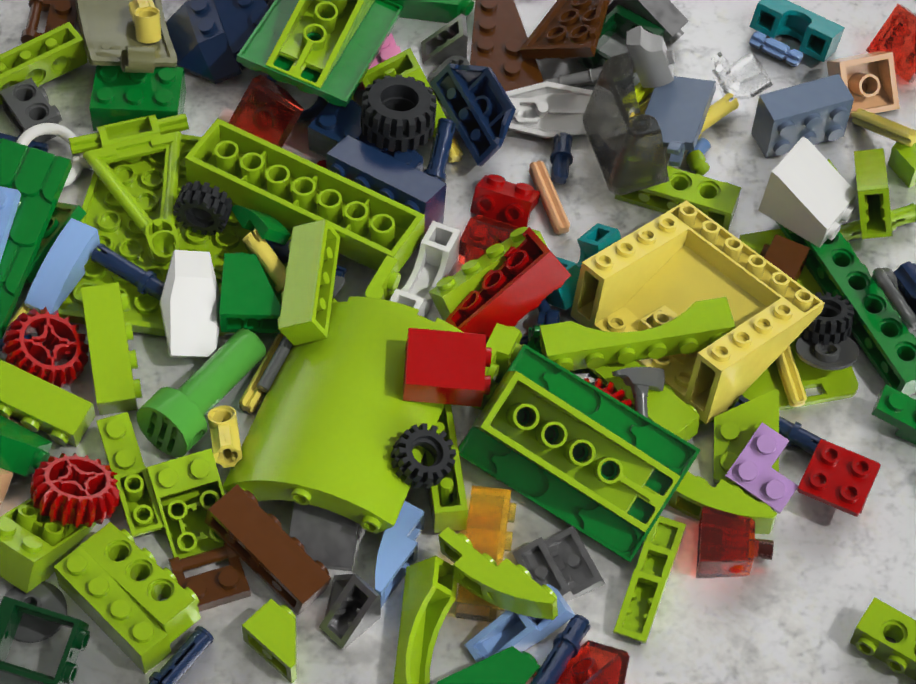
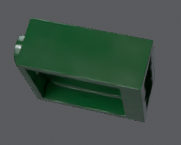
M618 4L605 17L594 57H578V63L587 69H594L619 62L599 50L615 33L626 39L627 31L635 28V26H642L644 30L663 36L664 39L665 29ZM635 72L608 78L607 80L625 88L638 74Z
M3 596L0 605V671L41 684H72L78 672V665L76 664L80 651L85 650L90 638V631H87L89 625L80 619ZM23 614L72 629L55 678L5 662Z

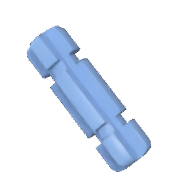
M759 31L754 32L749 42L750 46L758 50L762 48V52L780 61L786 60V63L793 67L798 66L803 58L802 52L796 49L790 50V46L771 37L767 38V35Z

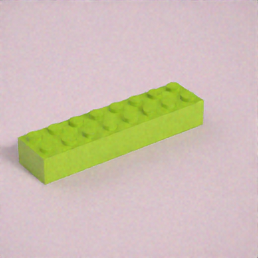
M219 118L216 119L184 158L187 181L193 184L195 181H200L201 185L207 182L210 183L209 187L211 188L217 186L220 188L218 192L225 191L228 194L226 198H231L233 203L268 214L291 231H293L295 226L326 219L340 235L339 254L375 271H378L388 255L398 259L399 273L424 237V214Z

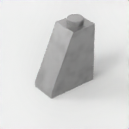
M613 0L606 12V15H608L619 4L665 29L664 42L669 41L671 44L675 43L684 34L681 28L689 21L670 0Z

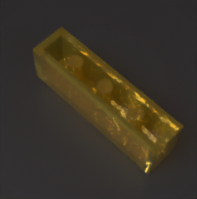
M472 485L465 536L471 541L473 547L478 552L490 555L498 566L504 561V551L511 552L513 532L507 531L508 522H515L517 503H510L511 490ZM459 584L455 618L493 622L496 619L497 610L504 611V609L481 599Z

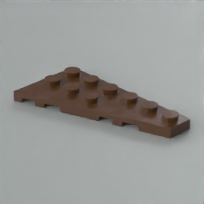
M475 0L470 65L491 68L505 92L544 82L536 59H523L519 50L528 37L514 0Z

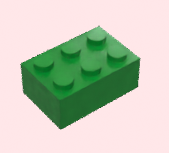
M96 65L89 107L93 131H97L96 127L154 114L157 119L183 114L186 96L184 67H155L154 73H123L120 66Z

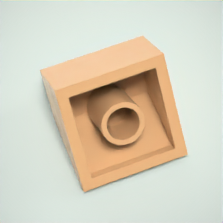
M877 51L827 61L828 76L839 74L854 98L849 118H853L851 114L853 111L856 112L858 108L874 114L900 109L893 52Z

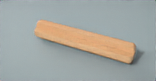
M540 160L532 162L529 165V173L536 190L541 193L540 199L553 231L557 235L566 234L569 232L570 223L544 162Z

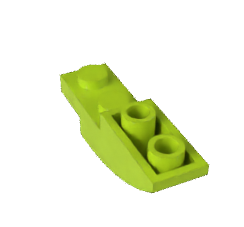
M128 412L96 420L108 465H110L111 472L117 473V475H114V479L118 480L116 486L120 490V504L131 536L134 538L164 529L162 517Z
M688 471L669 502V506L701 522L743 533L770 534L777 513L769 505L748 496L737 485L729 484L721 479L714 488L704 478L694 476Z
M449 527L438 535L441 553L454 563L455 581L468 591L493 605L517 614L554 620L558 616L556 594L547 585H539L534 581L524 566L520 564L515 565L507 558L497 566L495 560L490 555L478 552L464 534H456Z

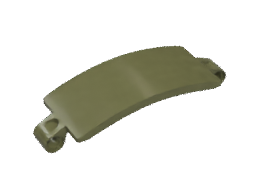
M75 0L80 33L84 39L83 46L90 65L120 66L123 73H154L155 67L177 66V55L169 36L161 0H153V3L160 10L162 37L160 41L150 44L141 43L136 40L135 26L129 12V2L132 0Z

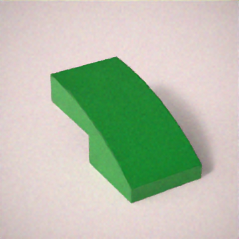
M234 205L231 209L242 228L250 231L256 229L262 239L285 245L291 237L288 230L277 219L268 214L239 205Z

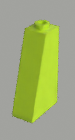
M884 148L854 151L862 239L893 236Z

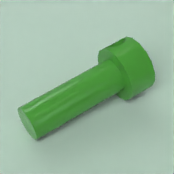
M244 328L238 329L178 389L171 387L160 388L136 413L137 423L145 437L165 454L173 457H183L207 432L205 416L266 355L264 343L252 331Z

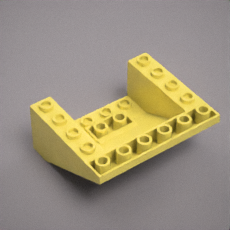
M686 200L583 261L570 316L588 328L608 332H635L658 327L672 321L684 313L696 301L727 297L736 326L735 329L701 351H695L691 354L669 355L660 359L650 358L636 361L646 367L664 369V384L669 385L675 392V395L683 402L691 404L700 415L699 419L708 424L715 416L727 411L822 312L825 303Z

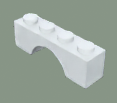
M432 221L421 241L418 257L407 283L401 290L396 288L389 301L419 309L417 315L426 317L433 304L429 291L437 286L436 284L439 280L448 276L460 253L461 230Z

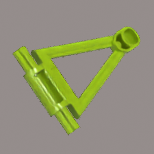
M155 114L98 126L96 127V133L68 138L72 155L83 153V158L144 234L153 258L162 263L170 262L173 251L180 250L179 237L175 227L176 216L173 214V207L177 200L182 137L179 131L189 130L186 114L157 119ZM166 151L160 218L150 219L109 167V163Z

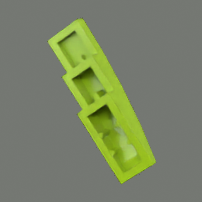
M659 516L647 535L646 541H644L613 633L646 644L686 524Z

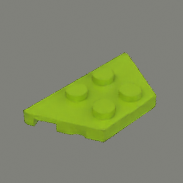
M779 389L767 392L714 417V483L718 484L722 479L729 484H734L725 478V475L762 422L779 433ZM779 457L772 466L777 472H779ZM743 490V492H744L745 494H747L748 496L752 497L753 499H755V500H757V501H760V500H758L757 498H755L754 496H752L751 494H749L748 492H746L745 490Z

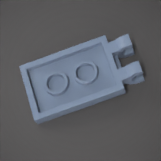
M674 76V81L654 88L636 135L638 147L642 150L640 157L653 161L657 146L666 147L667 153L671 154L668 161L669 165L681 166L685 150L694 151L716 90L715 81Z

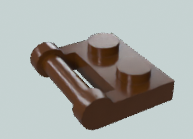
M29 0L30 12L26 29L22 31L21 42H28L67 22H70L77 29L78 17L75 0ZM41 11L49 12L44 33L37 32Z
M225 542L222 547L179 559L177 556L168 559L171 572L177 578L178 584L183 589L189 587L199 599V604H197L199 612L251 596L239 556ZM228 559V566L188 578L184 576L183 572Z

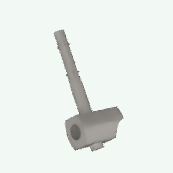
M637 26L627 31L626 45L632 59L594 69L590 68L589 70L569 75H559V77L547 79L544 82L549 81L572 86L637 72L643 88H656L674 81L673 64L676 63L673 50H667L663 36L652 34L644 30L642 26Z

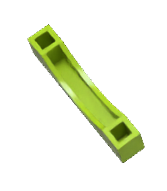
M727 297L696 301L684 313L672 321L642 331L622 333L601 331L582 326L573 321L540 325V347L542 355L569 371L586 368L596 369L605 365L628 364L637 360L660 359L669 355L691 354L695 351H701L735 329L736 326Z
M436 555L406 567L393 684H430V665L434 645L443 621L456 600L457 582L455 581L453 565Z

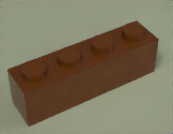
M237 484L208 509L205 523L297 615L326 591L331 577L324 564L318 560L314 561L305 552L304 545L297 538L290 537L282 529L280 521L273 514H267L259 506L258 500L250 491H244Z

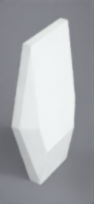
M549 81L506 91L516 109L508 130L545 139L554 138L556 134L560 137L561 132L568 133L571 136L599 134L600 132L599 91Z
M173 251L159 302L170 357L209 359L217 351L221 297L210 252Z

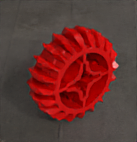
M46 307L41 309L39 313L33 308L27 314H20L16 320L10 323L8 331L3 337L5 344L2 347V353L7 355L5 362L63 388L65 384L68 386L72 384L84 371L83 368L87 364L89 357L86 355L89 351V345L84 343L86 334L77 333L79 324L71 325L69 323L70 316L63 319L59 317L58 310L53 312V314H49ZM37 333V336H32L31 339H24V336ZM61 359H67V363L55 366L54 362H60Z
M61 453L59 458L50 456L48 461L40 463V466L35 469V473L32 475L30 498L33 500V507L40 509V515H49L50 522L58 520L62 522L63 526L74 524L78 528L80 524H84L90 528L93 522L102 524L104 519H111L112 514L119 505L120 490L116 486L118 480L114 479V475H117V473L111 472L110 465H101L100 459L91 460L88 455L79 457L76 453L73 456Z

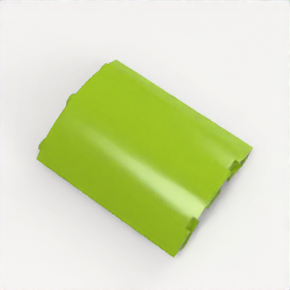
M349 296L348 301L337 302L335 298H332L328 337L292 346L241 446L242 459L236 463L235 467H231L223 484V489L229 492L238 484L244 491H250L258 502L285 500L294 501L301 505L317 506L353 520L366 531L375 534L393 527L412 482L409 485L404 483L407 478L404 474L400 478L395 474L399 467L392 468L391 463L395 459L391 458L393 446L401 435L413 425L417 424L419 427L422 423H427V430L432 425L436 426L445 405L403 401L405 349L408 328L452 332L463 331L438 317L434 322L417 315L419 309L401 303L371 297ZM416 446L413 448L412 453L414 458L421 463L426 449Z

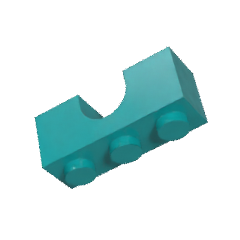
M788 0L759 1L749 26L771 38H775L778 35L795 37L802 42L799 51L822 62H825L836 52L845 27Z
M597 223L578 238L577 241L580 247L578 263L556 257L572 276L565 281L561 288L554 290L545 298L550 305L564 310L572 307L582 262L622 239L618 229Z

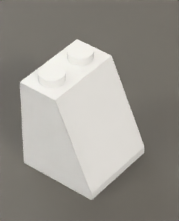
M802 137L771 172L758 211L820 248L827 239L832 241L841 228L840 223L842 221L848 222L854 214L856 206L853 203L857 192L808 139Z

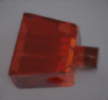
M702 507L698 526L696 578L750 575L754 558L772 560L774 542L773 540L755 538V521L751 518L709 507Z

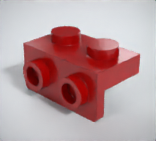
M485 175L475 187L470 212L518 228L527 227L531 211L539 203L541 193L534 190L529 184H514L505 181V178L499 175Z

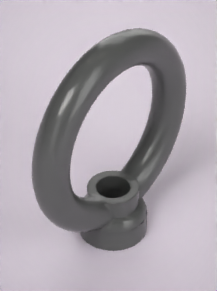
M889 268L874 269L872 279L882 289L907 326L915 331L916 314L897 289L896 275Z

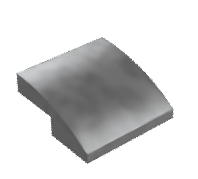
M294 502L289 536L297 538L304 545L305 552L314 561L318 560L323 563L327 569L353 570L359 524L332 511L309 504L301 505Z
M574 526L567 528L546 541L540 537L513 552L517 563L529 571L534 581L539 585L550 584L555 587L566 602L605 584Z

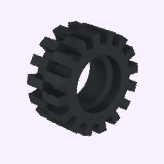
M195 181L194 184L188 182L186 186H182L173 207V214L177 216L176 220L178 222L183 221L182 226L185 228L192 227V232L196 233L197 230H200L201 235H207L208 231L211 235H216V232L221 233L225 229L232 211L231 198H226L228 194L225 191L218 192L219 187H209L210 183L205 182L204 185H201L200 181Z
M815 292V296L825 303L823 310L800 335L804 334L803 338L806 340L813 338L812 343L818 344V341H823V345H829V341H832L833 344H838L839 339L844 342L847 340V336L851 335L854 316L853 305H849L847 299L841 301L842 296L840 295L831 297V293L826 292V296H822L821 292Z
M422 423L419 427L417 424L413 425L394 444V449L391 452V458H395L391 463L392 468L399 467L395 474L398 478L404 474L407 477L404 481L405 484L409 485L414 481V488L419 489L424 484V488L428 489L433 484L434 486L439 484L452 470L451 468L455 464L453 458L456 455V450H449L453 442L451 439L448 441L444 440L447 435L446 432L436 433L437 426L432 425L427 430V423ZM421 446L427 449L434 458V464L432 466L420 464L413 456V448Z

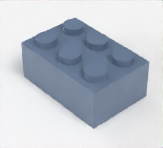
M839 74L759 95L751 134L765 158L788 153L802 137L808 139L813 145L838 140L844 137L854 98Z

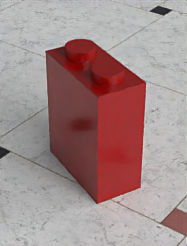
M408 328L405 349L403 401L481 407L483 396L489 395L491 376L485 375V367H490L492 348L486 347L487 335Z

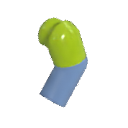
M700 138L694 151H688L685 156L689 169L695 171V174L702 176L710 169L709 164L705 162L706 158L704 155L711 148V144L705 138Z

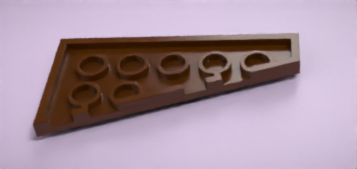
M557 0L519 49L523 59L542 60L545 58L594 57L610 0Z

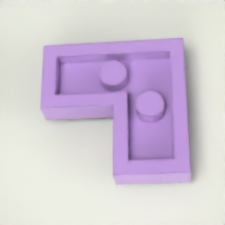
M762 422L725 475V478L761 502L766 503L779 514L798 488L797 484L772 468L789 443V440Z

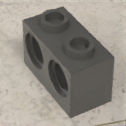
M32 78L0 91L3 110L20 135L34 125L41 123L59 124L62 121L55 105L50 106L48 103L49 99L42 86L37 87ZM42 135L32 141L43 143L56 136Z

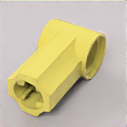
M132 0L129 2V12L135 26L136 40L145 44L160 41L162 37L160 10L155 7L153 0Z
M217 406L211 409L207 415L215 463L222 465L223 468L235 467L236 463L242 459L237 413L231 406Z

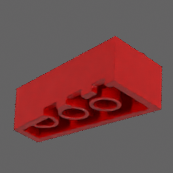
M528 227L522 234L525 240L517 249L513 246L509 248L504 254L507 260L500 268L495 271L491 269L483 277L482 288L479 291H471L445 321L464 333L486 334L487 343L497 323L515 327L520 319L530 311L535 310L541 304V301L554 290L561 288L572 275L534 231Z

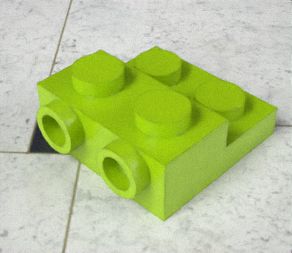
M497 323L486 343V347L492 348L490 367H485V375L491 376L490 393L483 396L481 407L474 408L482 410L522 347L520 344L522 333L516 327Z

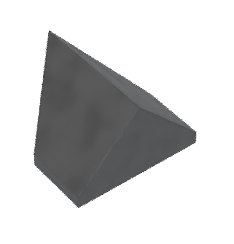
M460 14L421 42L423 64L426 66L441 65L447 58L455 55L467 59L468 35L465 15Z
M358 574L334 575L325 617L319 626L337 645L344 649L381 618V596Z

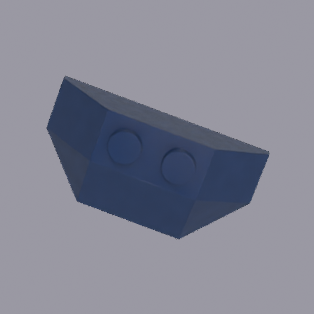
M187 0L166 22L169 36L177 55L178 67H184L185 71L206 78L214 84L242 74L240 66L231 51L214 1Z
M449 63L430 84L450 119L457 123L456 129L478 166L482 167L501 148L516 109L491 68Z

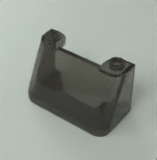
M628 52L613 56L604 62L583 114L584 129L607 188L610 192L617 195L632 193L669 181L662 133L657 120L647 114L630 117L632 112L634 114L640 113V108L636 99L632 61Z

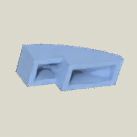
M73 218L69 220L50 248L37 272L24 301L26 307L34 308L37 312L46 307L49 314H53V312L59 309L84 276V265L92 256L94 249H97V246L100 244L98 229Z
M404 501L395 525L384 531L378 550L375 569V591L381 596V608L406 575V567L414 564L418 556V542L415 540L424 529L425 512L407 501Z
M547 584L557 596L558 616L554 620L534 618L506 610L464 645L476 662H480L511 646L522 652L560 628L573 618L575 614L558 589Z

